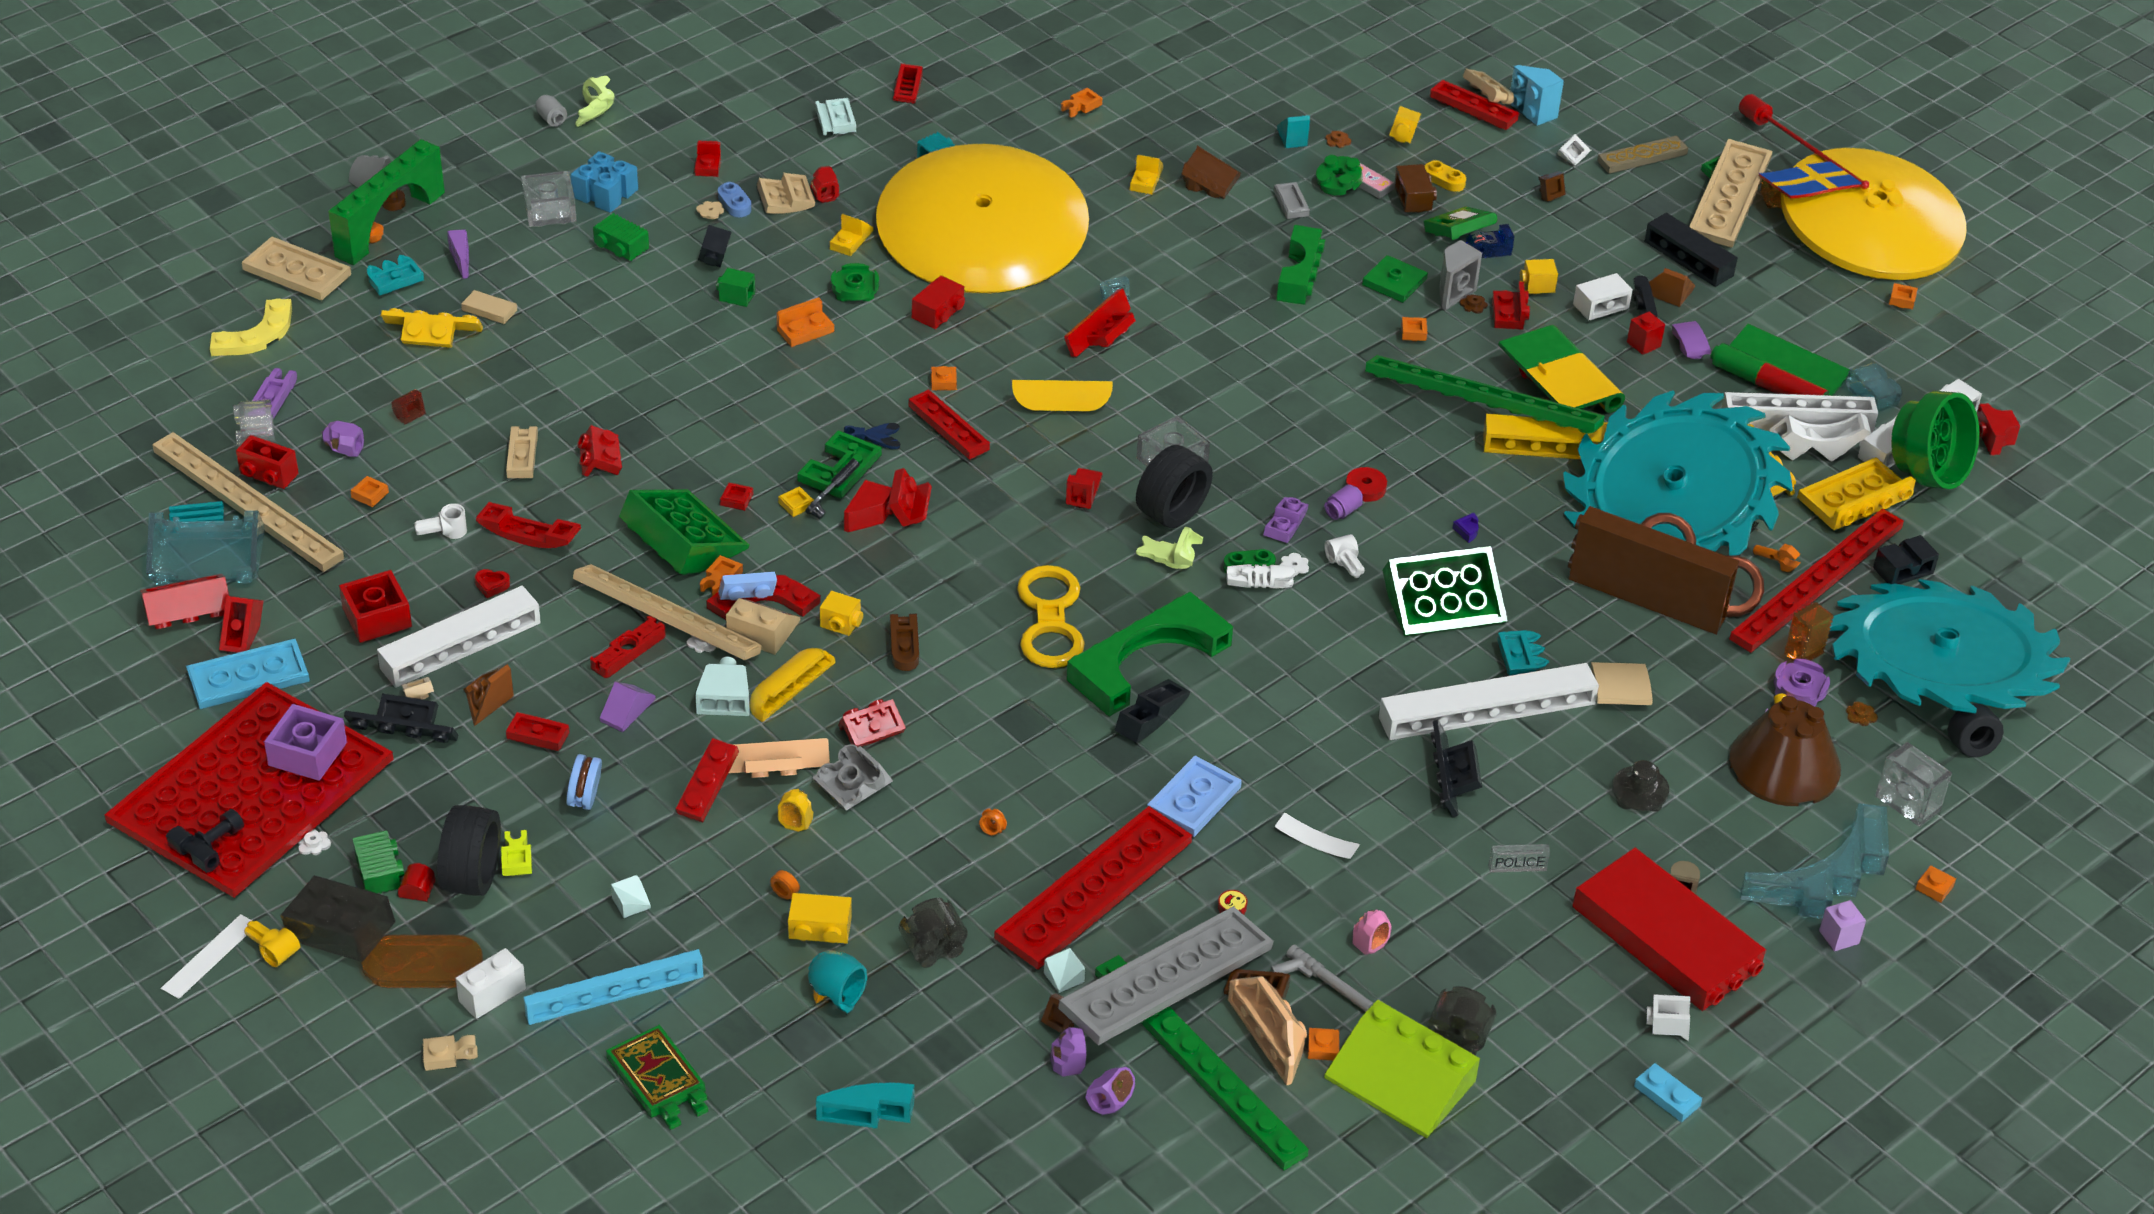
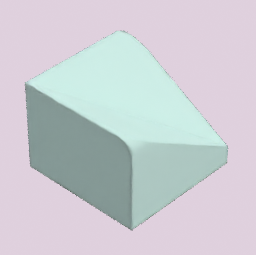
M638 875L611 884L612 899L623 918L651 908Z
M1070 948L1044 960V974L1058 993L1084 983L1085 968Z

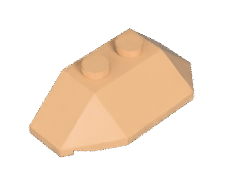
M1263 976L1231 980L1228 1001L1286 1086L1292 1084L1303 1054L1305 1038L1307 1037L1304 1024L1301 1021H1297L1292 1014L1289 1003L1281 998L1276 989Z

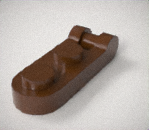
M917 613L898 617V614H890L893 666L901 671L913 670L919 665Z

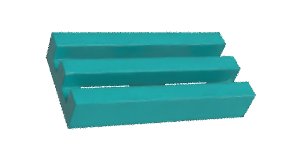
M223 501L169 506L170 531L224 525Z

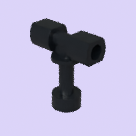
M229 809L220 815L221 823L205 834L198 831L192 835L181 826L172 828L166 834L168 846L181 855L189 853L193 863L208 873L220 864L218 852L212 849L211 843L227 832L234 835L244 828V822L235 810Z

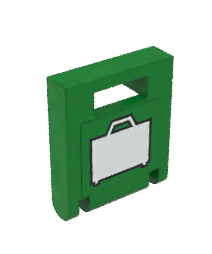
M1465 206L1423 221L1425 232L1455 240L1460 238L1459 236L1495 224L1497 222V214Z

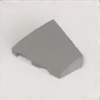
M368 155L358 156L350 169L349 182L357 188L391 163L390 157L388 155L378 158V155L370 157Z

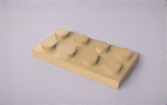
M274 237L269 238L242 261L243 270L321 301L351 275V268L347 265Z

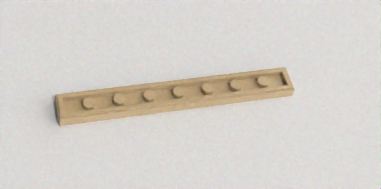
M592 564L574 570L573 579L736 657L746 660L759 655L762 645Z

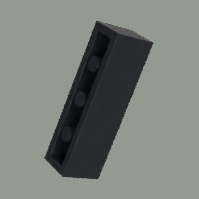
M1667 212L1647 224L1645 243L1712 286L1717 287L1734 276L1738 257Z

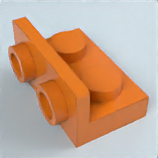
M819 297L777 312V331L791 347L834 332V323L822 311V300Z

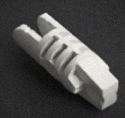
M1251 564L1228 566L1226 581L1227 585L1251 588V586H1254V588H1292L1296 570L1291 566L1284 565L1251 566Z

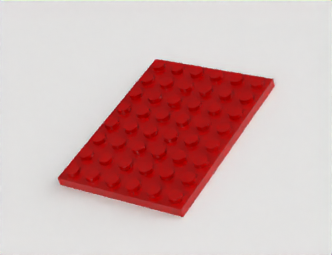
M265 682L104 815L106 823L235 898L302 840L307 833L317 827L393 761V752L344 725L347 743L320 781L268 766L264 741L290 706L295 704L312 710H319ZM229 809L235 810L244 822V828L234 835L227 832L211 843L212 849L218 852L220 864L208 873L193 863L189 853L181 855L168 846L166 834L172 828L181 826L192 835L198 831L205 834L221 823L220 815Z

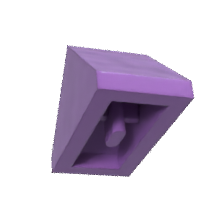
M614 682L600 716V722L624 732L655 700V695L632 684Z

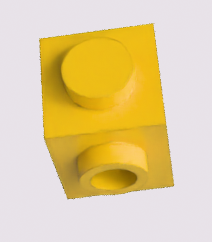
M1400 106L1389 136H1392L1398 142L1411 143L1421 113Z
M1554 259L1525 260L1524 270L1520 271V281L1524 282L1526 291L1529 294L1555 293L1558 271Z
M830 591L820 606V627L850 636L855 627H859L862 622L863 612L861 611L860 599Z

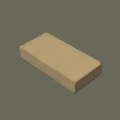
M476 290L461 303L462 311L505 324L517 311L516 303Z

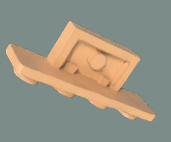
M828 739L734 744L738 746L739 754L729 773L746 772L752 773V778L769 777V771H780V776L797 775V769L822 767L824 764L830 763Z

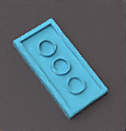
M296 638L186 666L199 709L247 698L265 682L282 689L310 681Z

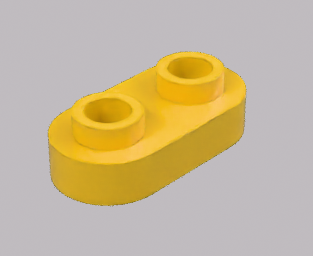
M1437 160L1428 162L1425 165L1427 173L1431 175L1432 183L1452 192L1462 191L1465 188L1466 175L1461 171Z

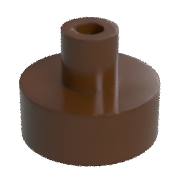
M396 189L384 201L382 207L389 211H397L404 208L406 205L404 192Z

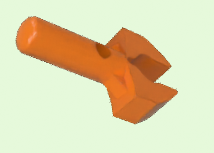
M1784 544L1779 550L1761 545H1755L1753 548L1755 555L1778 561L1781 571H1793L1801 563L1792 561L1801 555L1792 545Z

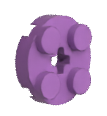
M1795 659L1794 663L1786 664L1787 661L1781 663L1774 677L1776 695L1783 693L1786 696H1792L1797 700L1807 702L1814 707L1817 705V702L1826 697L1830 678L1823 674L1824 669L1819 664L1806 659Z

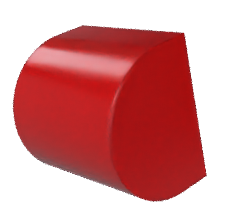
M421 863L410 864L398 889L399 898L428 901L436 880L434 871Z

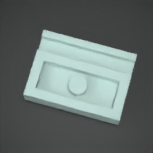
M848 98L826 100V103L821 104L819 101H815L816 112L823 135H827V132L833 131V134L856 132V122Z

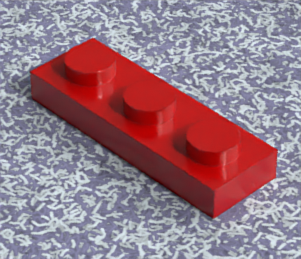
M714 738L711 739L676 807L677 814L702 823L704 822L739 754L738 746Z

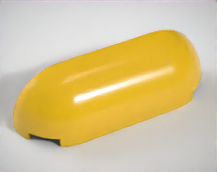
M1012 380V389L1017 401L1030 410L1093 411L1099 409L1109 400L1113 381Z
M808 648L798 652L753 690L749 703L753 716L759 721L764 722L836 663L834 656L819 648Z

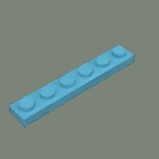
M699 949L684 952L672 957L654 960L650 963L625 968L617 972L595 976L591 979L525 996L523 998L527 1022L531 1025L703 978L701 953Z

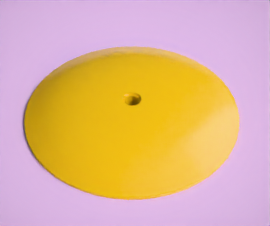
M966 144L930 152L899 170L890 179L880 195L877 204L876 222L880 239L888 253L898 264L916 277L932 283L942 275L963 285L964 292L1000 293L1035 285L1066 267L1083 246L1088 232L1089 214L1085 198L1076 183L1067 173L1047 159L1009 146Z

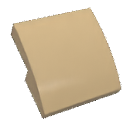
M783 173L781 180L758 179L757 188L766 213H792L815 206V200L806 175Z
M1591 662V671L1599 684L1596 697L1598 704L1652 705L1651 684L1645 664Z

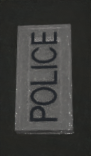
M1549 844L1492 846L1488 864L1490 873L1547 871L1550 855Z

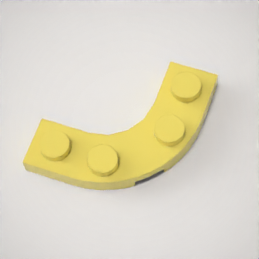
M291 299L266 300L262 321L251 329L238 332H212L210 343L211 356L250 354L266 349V344L275 339L280 340L283 338L290 327Z

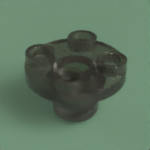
M1639 760L1632 766L1623 768L1615 775L1612 790L1618 800V805L1623 809L1657 812L1662 809V805L1668 798L1669 784L1665 777L1660 774V770L1655 764L1647 760Z

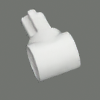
M448 504L441 509V512H438L439 517L419 520L414 523L417 535L442 531V534L447 538L458 539L467 533L465 509L459 504Z
M1352 534L1325 541V554L1330 563L1337 562L1339 566H1344L1354 578H1359L1364 573V567L1357 558L1359 552L1358 544Z

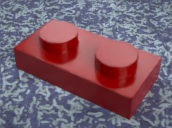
M517 712L506 730V737L510 740L559 751L570 730L569 724Z

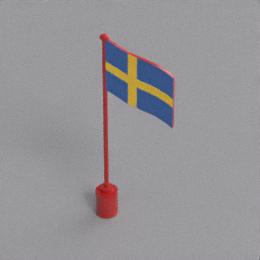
M1748 94L1740 101L1739 111L1757 125H1764L1767 122L1772 123L1827 161L1781 171L1759 173V177L1784 195L1793 199L1858 187L1867 189L1869 187L1867 180H1861L1771 118L1773 109L1769 104L1754 94Z

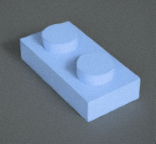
M775 572L722 576L718 591L720 600L773 596L777 583Z

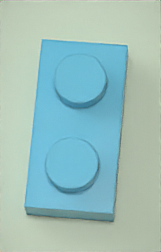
M1656 1063L1636 1078L1634 1084L1635 1088L1680 1122H1683L1701 1106L1703 1099Z

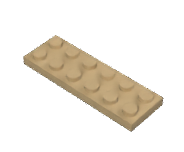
M1728 139L1689 227L1714 243L1733 248L1762 181L1759 173H1765L1773 151Z

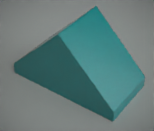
M1310 115L1287 117L1277 125V130L1285 148L1308 146Z

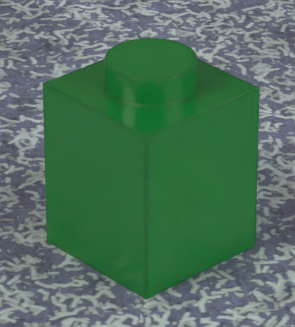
M727 268L724 274L719 276L716 284V289L719 291V301L747 307L756 293L755 274Z

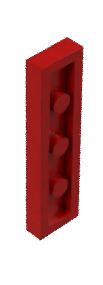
M1443 79L1430 91L1431 98L1504 130H1507L1518 120L1519 112L1496 102H1491L1487 98Z
M929 389L909 398L908 406L969 460L990 450V442Z

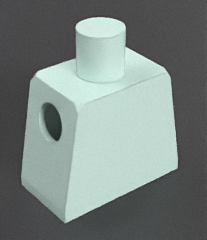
M723 657L720 660V664L706 665L696 690L697 714L749 716V690L746 667L736 665V660L732 657Z

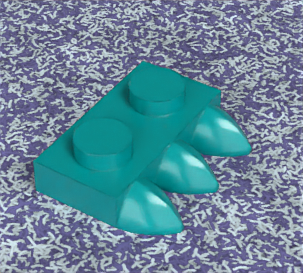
M399 255L397 259L398 265L392 261L384 260L382 263L383 270L369 265L367 274L369 283L380 296L423 281L424 274L410 257Z
M1526 630L1498 632L1497 641L1508 676L1536 672L1548 665L1549 660L1538 657L1545 650V647L1533 644L1541 637L1540 634Z

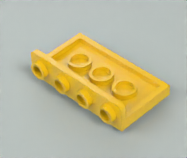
M1875 457L1800 489L1797 498L1830 528L1837 530L1864 517H1869L1882 508L1887 509L1896 503L1908 500L1913 495L1916 480L1912 476L1902 480Z

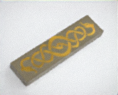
M1676 135L1599 154L1597 161L1610 174L1687 155L1688 147Z

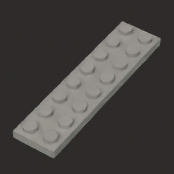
M1233 906L1060 999L1058 1009L1079 1028H1082L1083 1032L1097 1045H1100L1270 951L1274 941Z

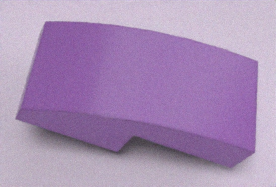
M1696 321L1672 324V333L1680 341V351L1686 357L1699 359L1703 355L1711 354L1707 338Z
M1284 497L1276 506L1274 517L1265 526L1263 535L1288 543L1301 524L1309 504L1303 503L1297 498Z

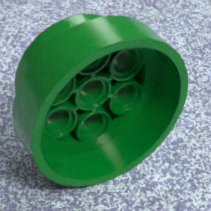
M1932 391L1927 393L1920 401L1913 400L1907 402L1899 411L1892 430V455L1897 467L1904 473L1912 474L1914 479L1924 487L1954 489L1966 480L1974 465L1979 445V421L1972 401L1963 393Z

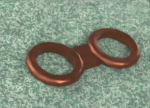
M1656 513L1647 517L1641 523V525L1649 528L1658 524H1670L1682 532L1685 541L1696 545V536L1691 525L1680 516L1672 513ZM1730 555L1728 557L1739 560L1738 568L1748 573L1753 582V592L1750 599L1739 606H1729L1727 617H1740L1752 612L1760 604L1764 594V579L1759 568L1750 560L1738 555Z

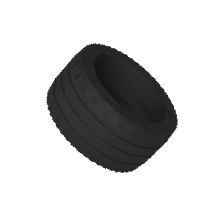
M1168 446L1152 459L1141 476L1136 490V504L1138 508L1147 516L1168 528L1181 526L1194 516L1205 501L1212 484V467L1202 457L1183 446Z
M454 805L450 809L442 829L438 850L437 877L439 887L442 890L473 896L485 895L495 875L500 850L501 824L497 811L467 805Z

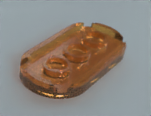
M388 935L370 943L364 950L361 961L365 976L372 979V983L381 987L452 988L457 987L456 977L483 962V955L478 943L466 936Z

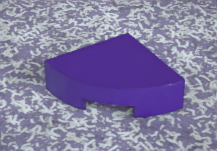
M1471 513L1453 521L1452 528L1470 543L1478 534V517L1475 513Z

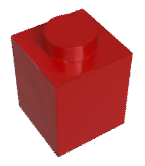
M1650 311L1631 319L1627 343L1642 355L1660 348L1665 323Z

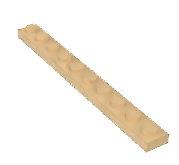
M174 432L152 444L154 453L321 571L325 572L344 560V554L341 549Z

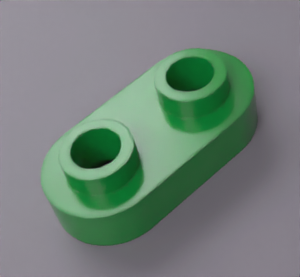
M1266 549L1235 551L1225 556L1223 569L1227 574L1228 566L1251 564V566L1275 565L1276 557Z

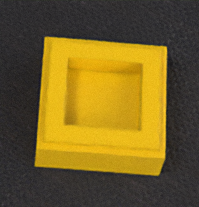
M800 486L778 496V503L792 517L805 512L807 507L814 501Z

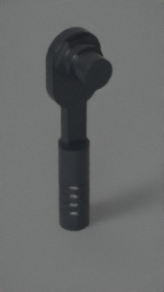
M852 458L831 480L832 484L807 507L805 512L813 516L815 515L818 519L822 518L826 511L820 503L834 487L838 488L860 466L859 462Z

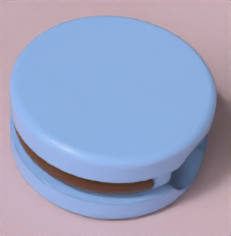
M582 754L576 756L567 790L566 803L568 806H583V809L586 810L592 808L601 774L602 760L600 758L593 757L592 759Z

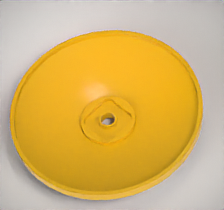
M1835 148L1821 151L1861 180H1867L1869 182L1867 189H1862L1861 187L1842 189L1793 199L1781 193V205L1785 219L1795 235L1807 247L1841 268L1869 277L1907 280L1935 274L1955 260L1966 237V220L1962 208L1944 184L1917 165L1879 151L1861 148ZM1814 153L1799 161L1794 167L1827 161Z

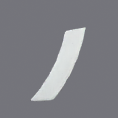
M1284 813L1275 825L1277 829L1301 843L1339 857L1350 859L1360 846V844L1344 841L1317 831L1294 819L1287 813Z

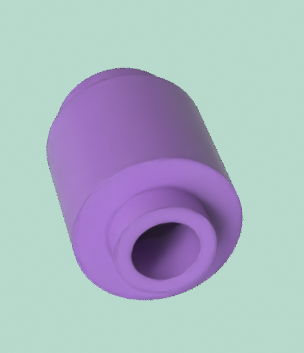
M1349 484L1328 497L1327 502L1324 504L1326 513L1334 520L1345 518L1362 506V493L1355 486Z

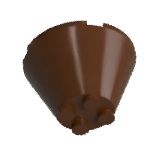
M1792 696L1783 697L1780 702L1774 704L1740 733L1734 740L1729 753L1730 768H1733L1738 776L1737 781L1740 785L1756 797L1777 805L1799 806L1800 802H1820L1833 793L1841 776V764L1824 720V711Z

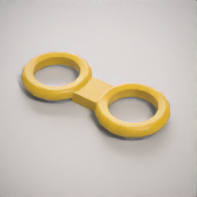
M1044 565L1034 567L1022 575L1017 586L1020 599L1027 606L1037 610V623L1030 626L1022 634L1020 646L1023 655L1032 663L1046 668L1066 667L1067 661L1073 656L1082 653L1085 645L1082 634L1074 626L1065 623L1064 609L1073 605L1078 599L1081 588L1078 579L1070 571L1059 566ZM1052 577L1068 585L1069 591L1059 599L1046 600L1034 596L1028 587L1039 578ZM1054 632L1067 636L1072 641L1073 647L1063 655L1049 656L1039 653L1032 646V641L1043 633Z

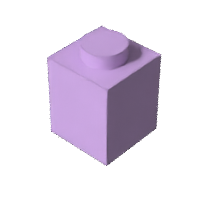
M1849 900L1825 908L1819 931L1835 952L1860 943L1866 920L1853 902Z

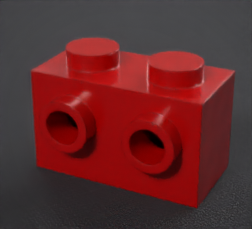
M250 435L236 450L240 474L285 489L299 474L296 454L293 449Z

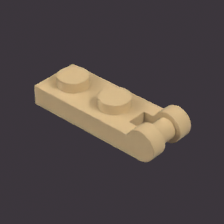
M1465 69L1463 78L1470 82V86L1481 89V94L1488 96L1489 101L1496 103L1501 101L1502 104L1507 105L1513 103L1514 93L1484 72Z
M511 426L506 468L507 478H533L538 441L537 426H529V429Z

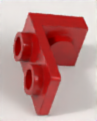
M1078 468L1076 475L1069 474L1066 486V504L1091 509L1103 473Z

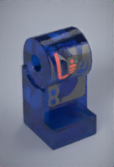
M1509 224L1499 225V230L1483 232L1476 230L1471 232L1466 238V243L1482 252V258L1511 256L1515 236Z

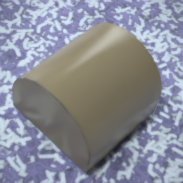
M1689 861L1674 863L1671 867L1670 875L1696 894L1700 880L1699 868Z

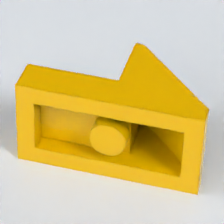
M1137 155L1136 171L1130 183V191L1153 195L1163 170V163L1159 158Z
M842 214L841 230L830 241V250L852 256L874 231V227L862 220Z

